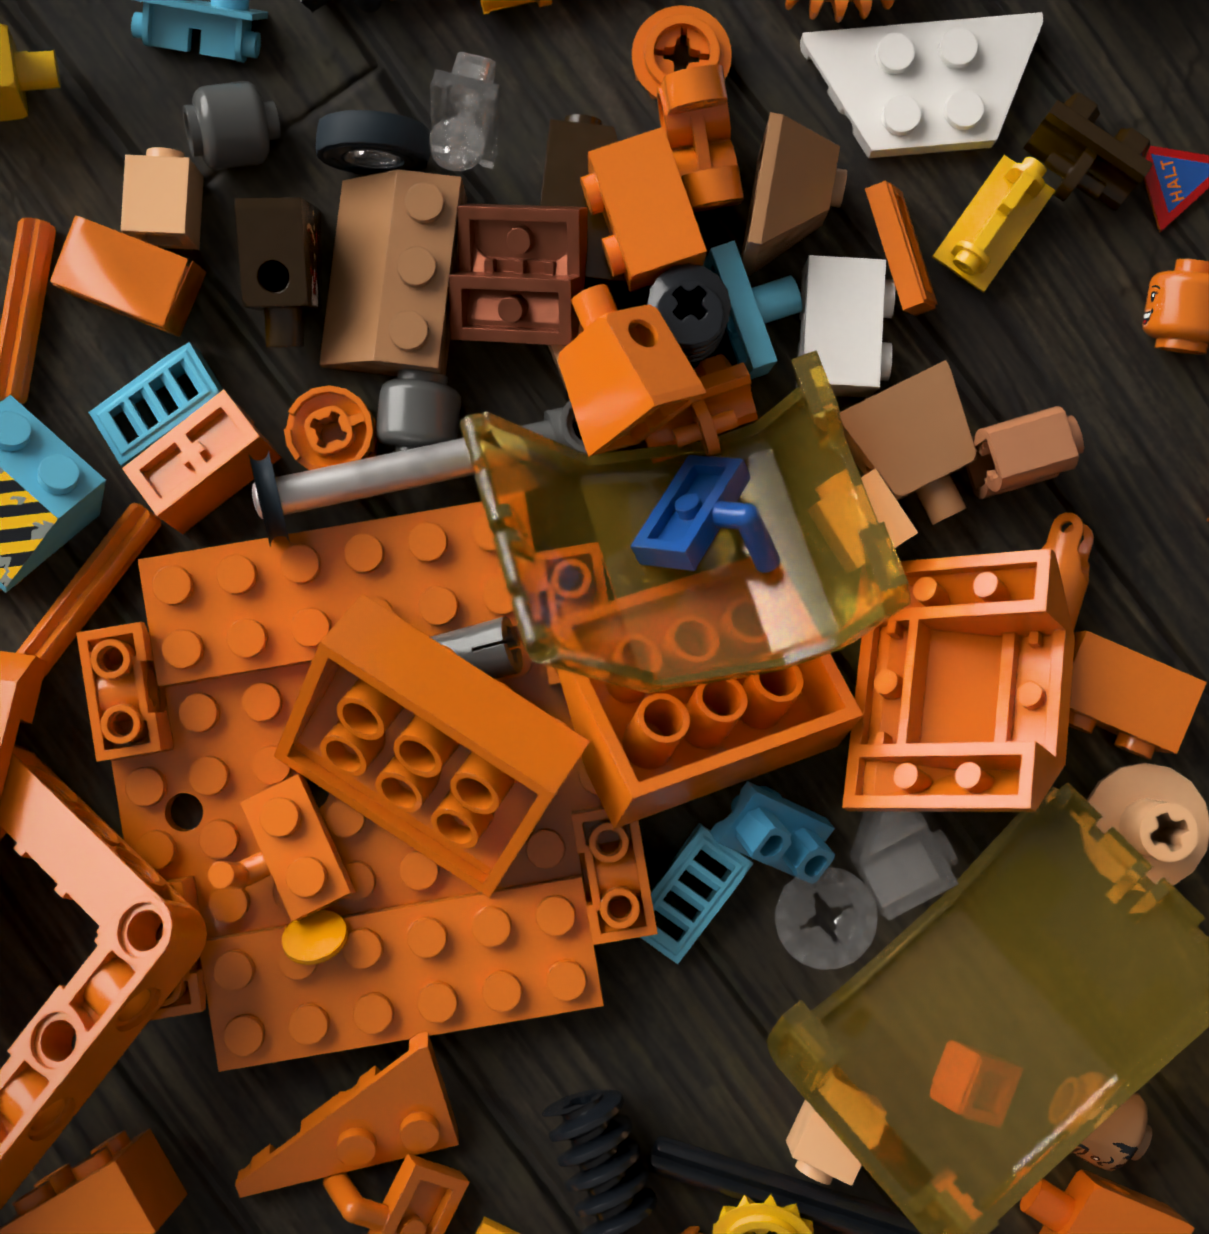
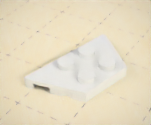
M1043 13L804 32L800 40V48L806 60L811 58L829 87L827 93L839 113L845 115L852 123L853 135L868 158L992 148L997 141L1041 29Z

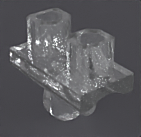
M459 52L451 73L438 69L435 70L430 85L432 131L430 133L429 148L433 160L447 170L465 171L472 169L477 164L493 169L498 147L499 85L493 83L496 62L492 59Z

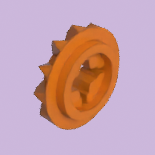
M671 6L654 13L641 25L632 46V64L636 81H639L648 91L652 100L657 99V87L661 86L664 77L675 72L673 61L663 57L664 55L675 53L676 45L680 44V35H686L689 56L699 58V62L688 63L687 68L719 64L723 66L724 78L726 79L731 66V44L725 29L711 14L692 6Z

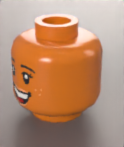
M1177 259L1174 271H1162L1156 273L1151 278L1142 329L1146 335L1156 339L1154 348L1186 354L1201 355L1207 353L1209 345V261Z

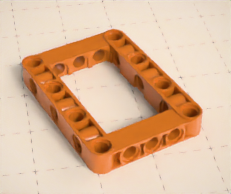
M15 744L0 801V840L8 833L17 842L13 849L21 857L34 859L58 883L54 890L62 898L75 900L100 927L96 931L99 935L94 940L98 945L67 986L59 985L9 1048L8 1052L11 1054V1057L0 1069V1210L197 961L205 947L207 936L205 920L199 911L190 905L44 764L34 752ZM163 922V935L157 944L156 933ZM76 1033V1046L74 1050H72V1040L73 1036Z

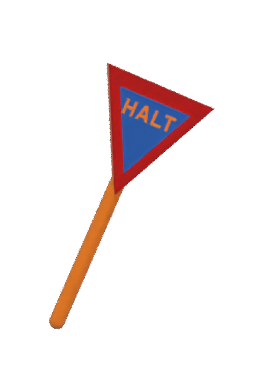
M1156 146L1149 147L1145 159L1153 163L1143 180L1159 233L1209 188V155Z

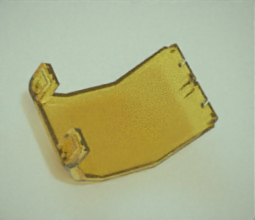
M817 350L791 359L798 387L754 424L718 436L721 453L711 456L743 459L751 479L737 502L753 504L759 509L781 559L776 569L765 573L759 572L756 569L738 529L720 528L695 571L640 565L630 547L688 455L707 456L701 442H694L680 448L674 444L606 452L589 457L586 454L489 412L472 414L461 420V431L472 468L476 473L475 479L489 528L494 534L493 541L507 590L513 599L511 603L524 649L532 661L642 693H654L778 672L845 649L911 604L907 578L885 523H878L845 439L839 406Z
M1069 782L1060 789L1051 787L1036 812H1019L942 897L849 981L814 1009L810 1010L801 1000L785 1012L770 1032L767 1040L768 1050L777 1067L921 1234H989L999 1225L997 1221L1136 1091L1209 1027V936L1207 937L1197 927L1205 917L1165 877L1154 884L1146 876L1154 866L1114 827H1111L1104 834L1096 826L1103 816Z

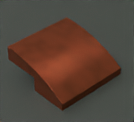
M463 204L457 206L459 272L449 274L451 340L567 346L577 337L580 324L571 300L575 295L584 290L588 207Z

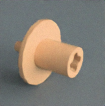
M1138 763L1119 767L1098 781L1085 802L1081 831L1086 852L1101 873L1121 886L1152 891L1172 887L1194 872L1207 852L1209 815L1206 802L1192 781L1170 767Z

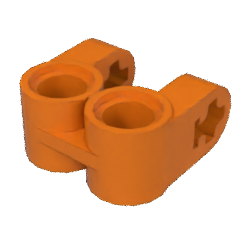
M719 64L696 66L667 74L661 86L657 87L661 127L664 126L693 213L738 205L744 199L740 170L734 146L730 139L731 126L723 66Z

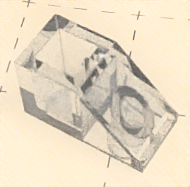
M863 812L850 857L879 913L889 921L958 885L950 868L958 864L957 856L951 844L940 829L933 833L931 832L921 812Z

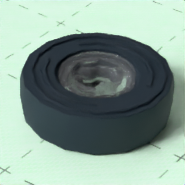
M345 110L327 114L319 119L316 133V155L320 161L328 166L362 175H372L396 169L419 172L427 167L431 147L430 130L417 120L390 112L373 110Z

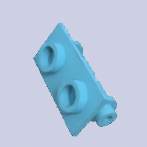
M134 0L143 2V12H134L131 21V33L134 38L142 39L145 46L190 52L193 28L201 30L200 54L231 59L242 63L246 61L247 57L258 58L261 35L259 32L251 31L252 21L267 19L268 12L249 9L250 0H211V2L201 0Z

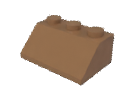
M396 169L342 181L319 364L322 368L398 376V371L402 369H415L446 375L451 335L449 274L456 273L459 270L457 206L467 204V196L461 177Z

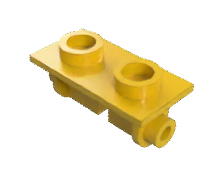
M1004 155L932 258L983 293L1053 195L1055 189L1047 185L1043 179L1047 172L1046 167L1032 157H1026L1022 163H1016Z

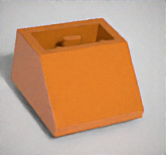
M150 1128L132 1139L123 1130L92 1149L90 1156L73 1167L67 1163L33 1185L34 1189L12 1203L17 1214L0 1228V1234H154L188 1194Z

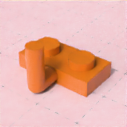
M300 774L240 802L260 852L237 863L216 862L208 870L210 884L219 889H243L271 875L291 922L302 920L356 893L306 778Z
M408 1153L383 1203L363 1198L346 1172L323 1178V1186L343 1218L349 1223L369 1228L367 1234H444L470 1183L460 1170Z

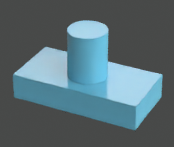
M735 240L710 248L703 266L717 274L728 289L731 309L726 333L737 364L744 362L751 379L766 375L778 360L765 324L802 311V299L797 283L789 275L751 288Z

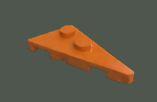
M428 1031L418 1033L409 1040V1051L382 1071L375 1065L359 1077L357 1084L353 1088L340 1091L301 1120L300 1132L276 1149L269 1144L254 1155L250 1164L238 1171L235 1187L239 1197L242 1198L403 1159L407 1153L415 1156L459 1145L458 1126Z

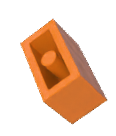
M664 126L588 152L589 175L580 177V181L591 215L603 212L610 236L602 238L601 242L613 277L624 273L629 291L631 292L654 284L658 276L672 266L687 263L704 265L707 250Z
M1089 631L1074 632L1075 644L1069 727L1092 734L1096 725L1117 735L1114 743L1116 747L1142 758L1151 760L1154 751L1177 754L1207 682Z

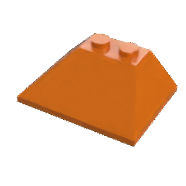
M1051 548L870 564L855 689V700L863 716L851 729L842 803L843 809L847 811L1036 812L1066 765L1075 636L1057 556Z

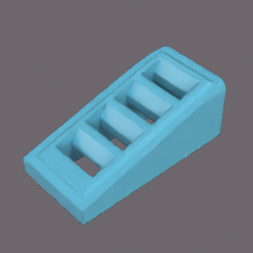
M188 342L162 358L88 413L119 464L124 467L220 393L223 388L200 350L191 342ZM187 373L199 393L191 400L188 399L177 381V378ZM163 386H166L178 406V409L170 415L155 392ZM142 399H145L158 420V423L150 429L135 406V403ZM122 411H124L139 436L130 443H128L113 418Z
M698 823L651 889L654 911H658L684 931L677 941L658 927V934L640 938L678 964L754 864L752 860L742 853L718 844L711 835L710 830L701 823ZM700 850H703L728 868L721 879L694 860ZM685 870L713 889L707 899L679 880V877ZM670 890L698 909L692 920L663 900Z

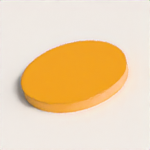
M320 910L302 920L290 922L282 935V947L286 956L295 963L302 965L319 964L331 959L341 951L347 941L348 930L345 921L339 914L330 910Z

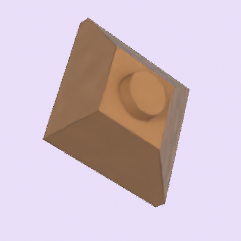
M770 112L759 150L741 254L746 274L749 276L821 227L830 206L840 208L845 191L847 169L837 168L840 146L783 114Z

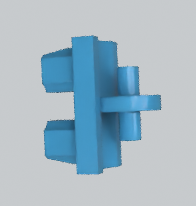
M749 781L740 790V795L733 799L731 804L732 813L726 819L716 823L710 831L718 844L810 884L819 880L835 857L834 852L825 843L835 829L827 818L783 798L781 794L767 786H757Z

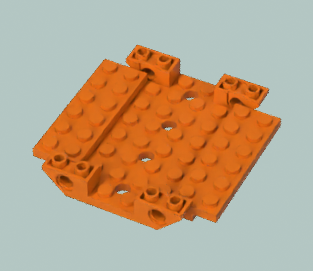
M518 495L288 534L289 540L283 536L275 537L271 542V548L268 538L138 559L149 633L144 622L76 633L96 762L111 760L123 840L190 905L199 911L205 920L207 930L205 947L199 958L149 1021L203 1012L206 1008L207 996L218 1072L409 1040L418 1033L428 1031L429 1036L602 1007L604 1006V999L594 945L658 934L639 820L613 829L586 772L582 755L490 898L329 793L326 802L319 807V810L356 893L322 909L339 914L345 921L348 930V937L344 947L338 954L325 962L314 965H302L293 962L286 956L282 947V935L291 920L271 875L243 889L215 888L208 880V870L214 863L219 861L237 863L260 852L240 802L299 774L275 758L274 753L320 641L362 593L384 608L392 610L401 619L429 637L506 616L513 624L520 646L510 648L509 650L521 649L523 667L520 673L495 680L506 684L515 693L552 717L563 721L569 728L574 730L545 628L548 622L602 606L592 546L529 556ZM182 793L195 796L203 808L202 820L192 830L179 827L171 815L172 804ZM163 922L156 933L157 944L163 935Z

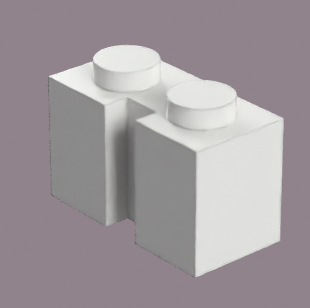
M809 255L802 269L801 299L803 308L799 319L801 320L800 342L798 344L796 394L870 398L879 389L880 381L889 380L892 367V344L882 342L883 318H892L896 288L894 280L885 279L886 259Z

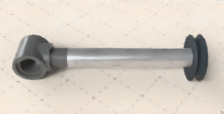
M569 401L562 408L545 411L544 421L279 477L274 476L268 450V455L263 460H254L250 457L255 480L252 487V497L257 514L261 519H264L271 548V542L275 537L283 536L289 540L284 515L550 458L553 459L556 467L568 464L578 469H593L602 465L612 455L613 451L588 456L583 441L574 433L572 424L576 422V418Z

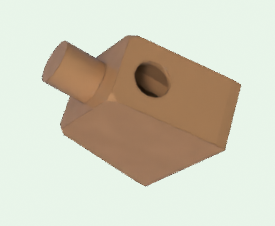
M946 360L836 414L829 423L832 432L864 475L876 468L897 501L916 492L932 525L967 508L950 474L976 461L977 452L951 368Z

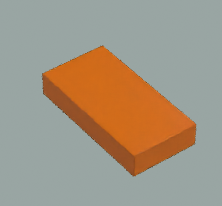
M886 180L865 188L902 309L914 316L936 309L937 300L902 191Z

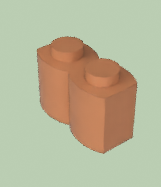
M1058 406L978 429L975 436H972L977 452V460L966 466L973 492L979 499H985L1056 478L1060 473L1072 470L1077 466L1079 454L1083 453L1084 450L1082 432L1077 420L1072 415L1067 416L1065 410Z

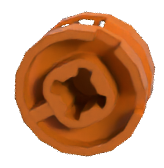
M331 385L312 388L299 396L288 410V421L286 429H284L286 446L294 459L306 469L313 470L375 457L379 444L375 437L376 419L366 404L348 389Z

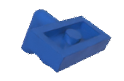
M688 455L630 546L639 564L695 571L720 528L739 530L753 563L759 572L765 573L776 569L781 559L759 509L753 504L737 502L751 479L744 460L739 458Z

